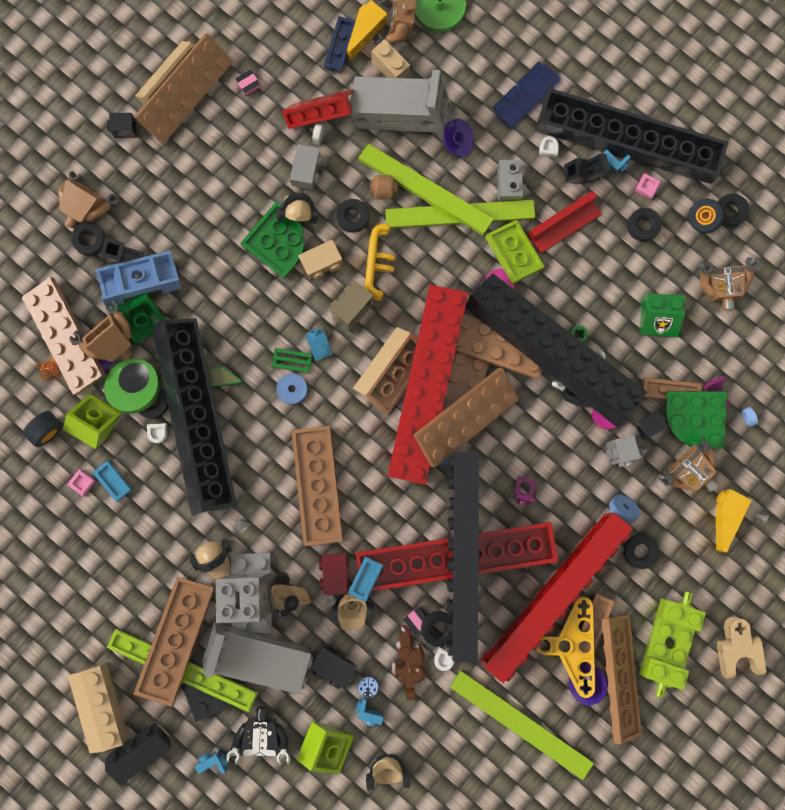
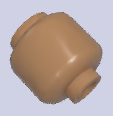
M375 175L374 179L370 180V193L374 195L375 199H392L393 193H397V181H394L391 175Z

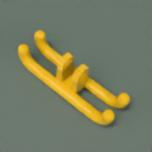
M388 224L375 226L369 239L365 289L373 295L375 301L382 300L384 293L373 286L374 272H394V267L375 263L376 261H395L394 255L376 253L378 237L389 234L390 226Z

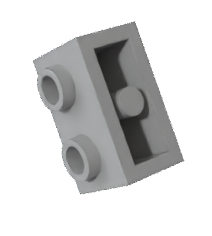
M297 144L290 176L291 186L314 190V185L318 184L319 181L318 167H321L323 163L320 148Z
M499 160L497 166L498 202L521 201L522 197L526 194V185L522 181V178H525V166H522V160Z
M634 435L606 443L608 448L606 456L612 465L618 464V467L635 464V459L640 458Z

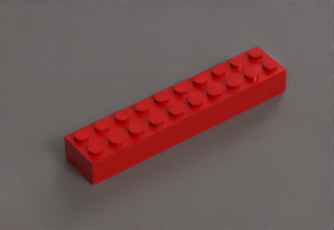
M429 285L388 477L423 485L427 483L430 464L413 434L443 411L468 292Z
M605 513L481 660L483 666L503 684L505 681L509 682L516 673L514 670L528 660L529 657L527 655L529 652L539 647L542 642L540 639L544 634L548 635L553 630L554 622L565 616L567 613L566 608L569 604H574L579 599V592L583 588L586 589L593 582L592 577L596 572L600 573L606 566L604 562L618 552L619 549L617 547L621 542L625 543L630 538V531L633 528L617 514Z
M551 522L479 533L478 574L558 562ZM447 538L355 553L358 571L365 556L383 565L371 591L446 580L447 578L451 579V571L447 570V558H451V551L447 550Z

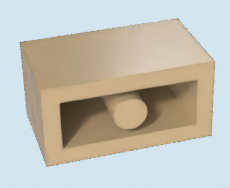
M385 39L371 51L372 63L387 78H407L410 75V64Z
M333 240L298 255L309 280H317L323 277L324 273L336 271L341 267L340 265H343L342 258Z

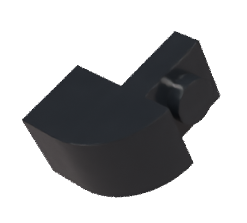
M600 153L588 160L576 158L564 164L566 183L585 184L600 180V176L609 172L607 154Z
M106 237L100 257L114 265L144 257V252L125 247V243Z

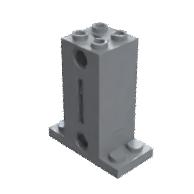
M432 70V76L428 79L354 78V84H351L350 88L354 91L351 94L350 102L353 113L350 115L358 129L435 132L438 134L439 139L443 140L445 126L451 118L452 104L440 70Z
M271 553L231 554V574L216 579V623H232V628L252 633H272V605L270 603V590L272 588Z
M216 620L213 621L202 657L204 676L213 677V674H218L300 694L301 689L305 688L307 682L306 670L310 669L313 660L306 646L225 626L222 623H216Z

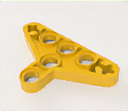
M581 597L575 602L560 636H544L540 639L541 641H549L550 649L545 652L538 647L536 650L542 655H559L578 694L581 697L589 698L595 692L594 612L592 601L586 597ZM582 600H586V604H590V608L586 609V615H591L590 619L586 617L578 618V614L583 615L582 608L578 607L579 604H582ZM581 621L589 622L590 630L588 632L580 631L579 623ZM566 640L570 643L571 648L568 652L560 650L559 644L561 641ZM582 641L590 643L591 650L584 653L580 650L579 644ZM582 662L590 663L591 671L589 673L581 672L580 664ZM579 675L583 677L592 676V680L588 679V686L592 687L588 694H584V690H580V686L584 685V679L579 680Z

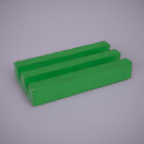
M275 348L271 367L310 373L313 355ZM278 354L308 358V361L281 357ZM277 360L303 364L307 366L306 368H302L296 366L277 364Z

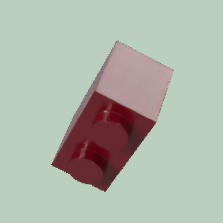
M347 553L323 554L322 558L319 559V570H323V578H320V590H323L324 595L347 594Z

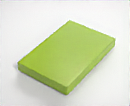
M518 220L485 235L488 244L512 285L545 268Z

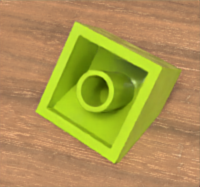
M89 394L66 413L63 430L96 449L108 438L122 413Z
M311 722L297 761L310 771L340 774L354 735L328 724Z

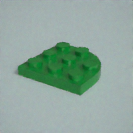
M276 201L240 244L285 280L300 261L298 255L304 252L305 238L299 221L290 220L284 215L283 222L277 223L276 210L277 207H281V204Z
M666 391L665 415L670 430L679 440L689 446H693L695 442L701 444L703 442L702 437H705L712 449H724L727 392Z

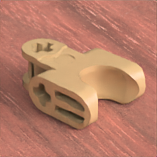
M734 616L728 617L724 622L726 640L717 642L721 674L725 679L734 678L736 676L738 660L746 657L749 660L751 670L757 675H764L766 673V664L760 637H751L750 625L746 620Z

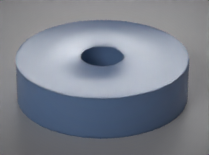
M287 374L278 381L276 390L279 398L284 403L295 405L305 399L308 388L301 376ZM294 386L296 389L294 392H289V387Z
M615 495L609 502L610 511L617 514L628 524L634 523L640 516V510L636 503L624 495Z

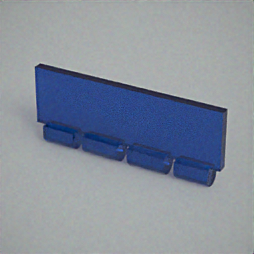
M538 61L529 70V73H526L517 82V86L514 85L504 95L505 99L501 98L493 106V109L497 112L496 116L512 130L546 96L548 88H553L561 78L547 64L543 65Z

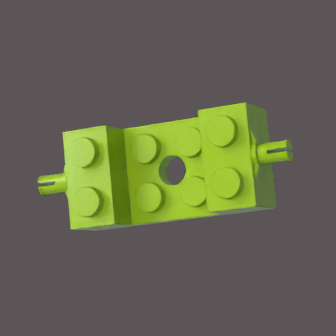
M685 591L682 602H673L661 598L640 668V675L658 683L655 696L664 698L666 687L684 690L689 671L684 668L695 630L701 632L706 615L705 612L696 610L690 605L693 593ZM668 637H672L675 642L671 648H667L665 645Z

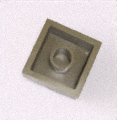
M357 281L353 284L349 283L343 290L344 294L340 299L336 298L330 306L332 318L349 332L374 305L373 295Z

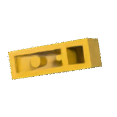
M372 0L367 4H363L359 9L347 48V56L350 61L387 24V13Z
M731 489L723 490L719 493L716 499L718 503L715 507L716 550L726 553L752 501Z

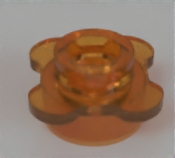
M53 358L37 364V368L41 372V378L44 380L59 374V369Z

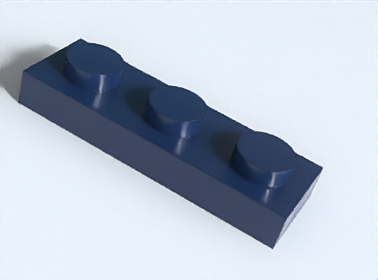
M338 16L324 64L325 70L342 74L347 58V48L356 20Z

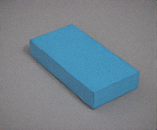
M109 460L93 472L116 502L121 501L133 491Z
M365 556L348 594L366 602L383 565Z

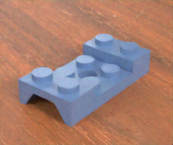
M171 250L95 269L105 307L106 304L109 307L115 306L112 300L120 305L125 303V298L160 289H162L163 293L182 289ZM135 275H142L139 279H133Z

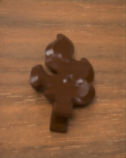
M402 625L396 647L398 657L405 661V665L400 666L397 660H394L392 663V673L394 678L401 676L400 682L406 684L407 700H415L414 683H419L426 677V669L424 667L425 654L420 644H417L416 648L412 647L411 631L408 627Z

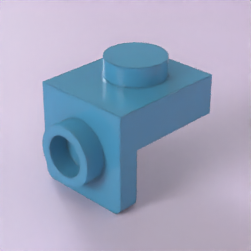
M608 150L604 152V154H607L608 168L615 174L619 171L623 172L630 165L631 157L629 155L619 162Z
M313 329L306 335L315 361L333 354L323 329Z
M363 697L362 701L358 700L355 711L359 713L358 719L364 720L365 724L370 726L382 725L383 713L366 709L367 697Z
M220 750L211 755L209 752L198 758L199 762L195 765L198 774L217 764L221 774L226 773L229 769L227 757Z

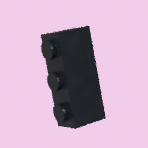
M156 722L151 726L145 727L136 737L127 740L122 747L108 754L105 758V771L120 786L171 750L170 737Z

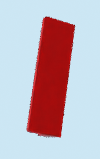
M353 89L291 104L282 111L288 129L352 114L353 110L348 96L354 92Z
M594 191L586 194L530 231L528 236L540 253H543L601 215V211L594 203L597 198Z

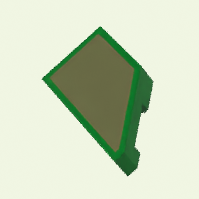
M223 366L208 368L212 388L243 384L241 379Z

